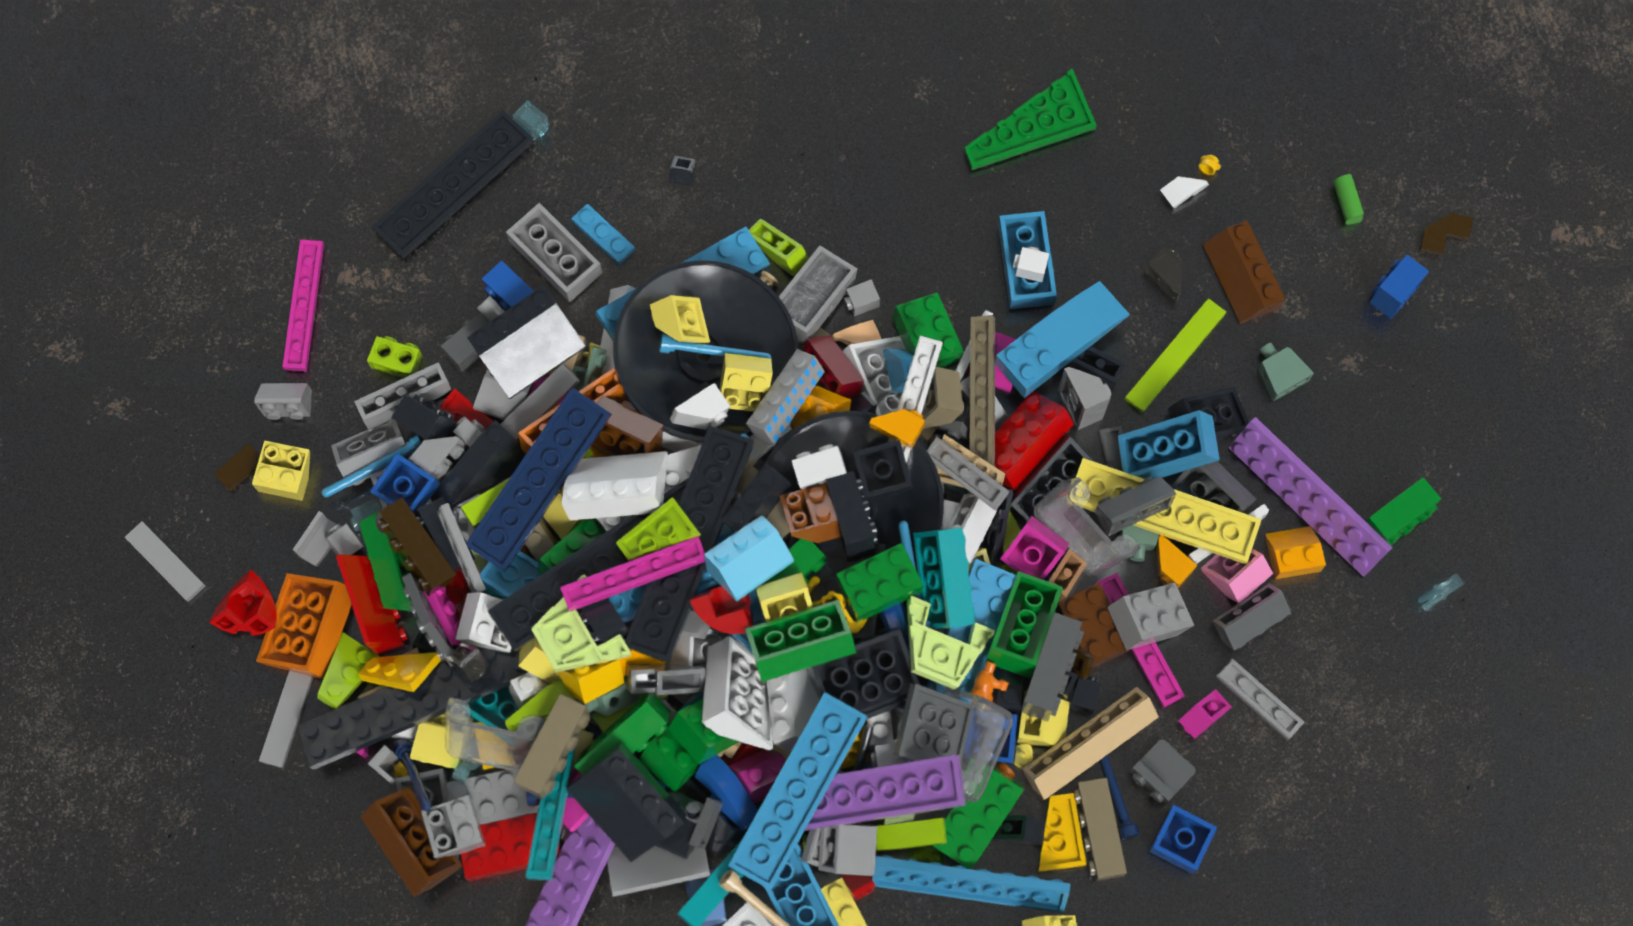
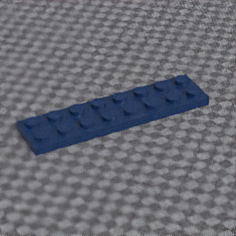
M571 388L467 541V547L506 572L563 488L567 477L576 469L612 414L574 388Z

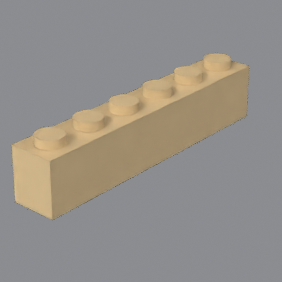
M1135 687L1022 770L1032 788L1045 800L1104 756L1111 753L1115 748L1129 740L1159 716L1149 696L1138 687Z

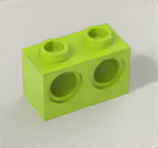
M376 336L367 362L372 369L406 378L418 371L423 356L414 344L406 343L404 345L397 343L396 339L389 336H384V338ZM384 350H390L388 356H380ZM412 357L410 362L401 363L403 358Z

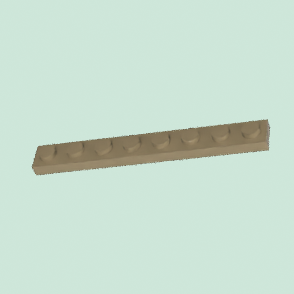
M987 315L971 317L970 451L995 467V317Z

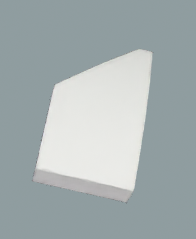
M1177 177L1160 191L1175 209L1190 196H1195L1209 184L1205 180Z

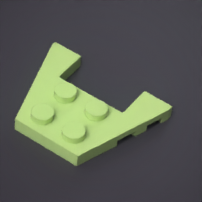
M584 574V575H582L578 580H581V579H584V578H587V577H586L585 574ZM564 597L532 628V632L555 672L631 656V652L620 634L597 646L577 611L569 612Z
M911 596L907 599L911 672L956 689L973 666L978 655L985 648L988 640L993 636L995 630L975 623L971 626L968 642L959 641L926 627L925 624L931 604Z

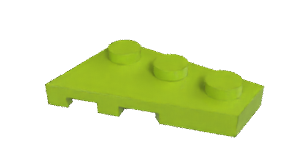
M672 497L618 540L616 544L629 561H633L695 538L701 534Z
M343 632L317 698L334 710L341 707L363 682L358 673L371 658L380 656Z

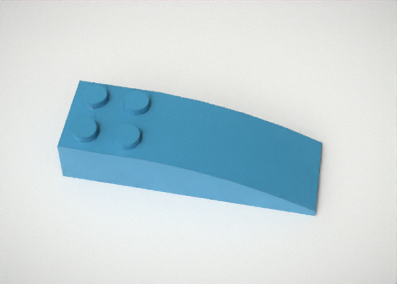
M1099 281L1056 309L998 353L995 365L1025 398L1125 320L1130 314Z
M797 843L772 890L764 887L777 915L790 926H839L808 863L801 861L803 853Z

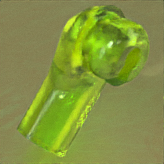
M928 846L907 854L909 859H914L918 862L926 860L944 864L943 853Z

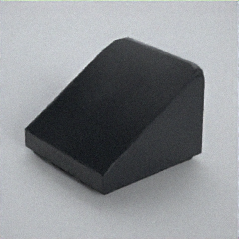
M674 156L670 167L669 181L690 185L696 160Z

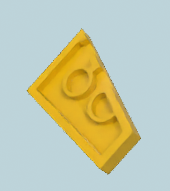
M437 652L373 657L366 663L358 675L365 682L414 692L441 659Z
M1074 793L1050 796L1038 873L1086 866Z

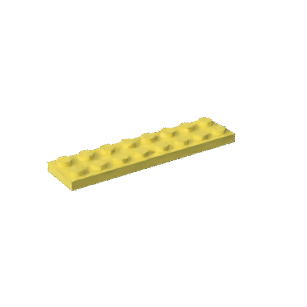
M1083 458L1067 503L1095 512L1100 500L1109 496L1111 498L1119 496V492L1127 487L1134 489L1140 486V483L1145 479ZM1175 490L1176 496L1170 508L1133 525L1247 564L1262 519Z

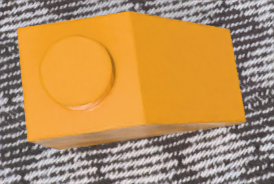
M903 409L874 417L870 420L869 424L870 428L894 441L900 440L902 445L912 450L925 427V420L922 419L923 415L912 409L909 412Z
M1159 536L1156 544L1158 576L1164 585L1176 583L1177 588H1179L1195 570L1197 564L1164 536Z

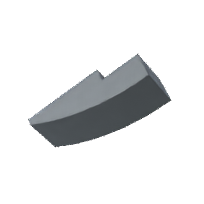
M670 664L627 665V689L631 694L655 692L657 695L704 692L705 668Z

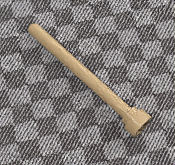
M731 869L723 875L719 882L723 889L727 892H736L775 926H790L741 884L740 876Z

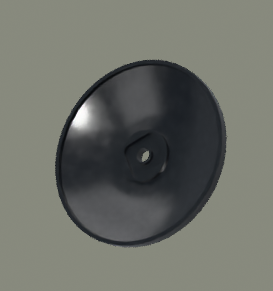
M709 260L675 264L660 270L645 280L632 293L624 305L613 338V361L616 375L631 405L638 413L663 424V432L680 439L703 442L708 428L703 430L674 424L670 418L676 407L715 383L720 391L724 356L710 355L708 361H702L698 358V353L681 350H674V352L670 351L669 353L659 352L661 334L666 333L655 327L651 316L650 304L670 295L700 298L710 343L706 345L769 353L772 362L770 388L795 351L799 350L798 338L792 318L778 295L765 282L752 273L731 264ZM729 409L726 413L728 416L724 418V422L716 427L737 435L749 434L752 431L746 423L753 412Z
M859 411L833 412L813 418L796 427L777 444L765 463L783 475L792 485L786 494L801 490L792 460L797 459L796 455L800 453L810 452V454L820 452V447L832 444L833 447L838 446L847 473L854 471L856 479H860L853 452L888 443L889 437L870 428V420L878 417V415ZM918 440L915 442L912 450H910L907 461L914 490L868 502L871 522L874 521L877 530L878 544H885V551L901 544L899 523L901 521L908 523L916 572L918 568L913 533L941 530L944 516V495L939 473L931 456ZM782 538L786 547L789 548L790 538L786 541Z

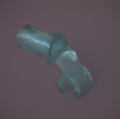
M1455 574L1441 584H1434V588L1419 597L1418 602L1421 604L1429 599L1427 603L1422 605L1427 611L1440 600H1446L1447 595L1453 593L1465 583L1458 574Z
M473 751L464 753L461 758V764L457 765L452 778L465 783L469 775L478 770L480 765L479 755Z

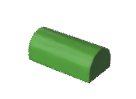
M1347 174L1336 178L1333 184L1345 223L1354 224L1361 222L1364 213L1352 175Z

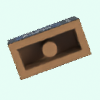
M1070 548L1065 551L1044 579L1047 582L1063 587L1058 602L1067 597L1087 565V562Z

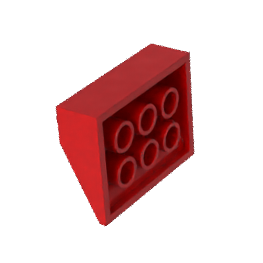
M337 555L336 558L364 643L380 657L407 648L405 640L408 639V635L404 626L400 627L398 621L401 618L399 610L383 607L368 556Z

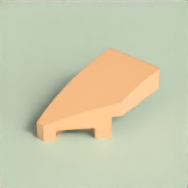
M873 320L843 329L831 336L835 342L839 340L847 345L882 339Z

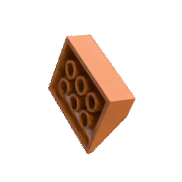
M287 573L275 605L277 612L276 626L271 631L266 632L256 662L324 679L351 607L346 586L339 581Z

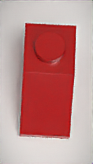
M839 875L843 879L854 902L875 890V884L870 876Z

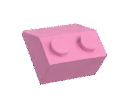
M1254 549L1251 550L1247 564L1216 554L1201 567L1202 572L1220 591L1237 603L1246 599L1273 574L1263 554Z

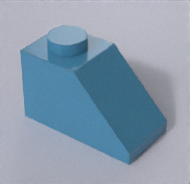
M884 349L883 353L892 392H903L914 355L904 349Z

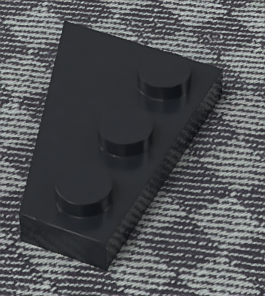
M1007 489L1010 492L997 508L992 523L980 544V548H986L990 564L1000 563L1013 490Z

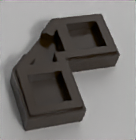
M1450 213L1429 225L1423 231L1420 251L1442 256L1447 236L1468 241L1473 218Z

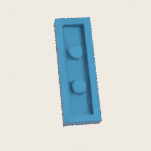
M588 204L571 218L572 222L619 265L635 251V247Z

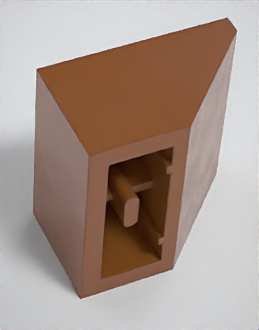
M826 483L779 496L791 536L815 543L841 537L838 519Z

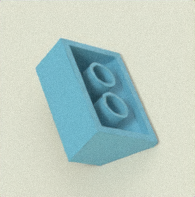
M763 515L704 554L707 571L735 601H738L794 562L777 529Z

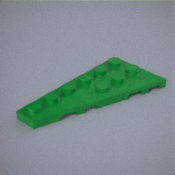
M1073 69L1069 70L1061 79L1054 81L1042 93H1038L1016 109L1008 118L1001 120L989 132H985L964 147V153L971 170L1095 130L1097 125Z

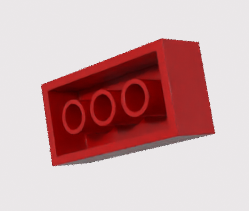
M1033 391L996 431L995 467L1005 473L1003 485L1016 491L1074 425L1065 407Z
M537 813L480 825L486 846L461 854L465 878L470 882L527 869ZM559 839V844H558V850H557L556 859H557V857H558V855H559V853H560V851H561V849H562L560 839Z

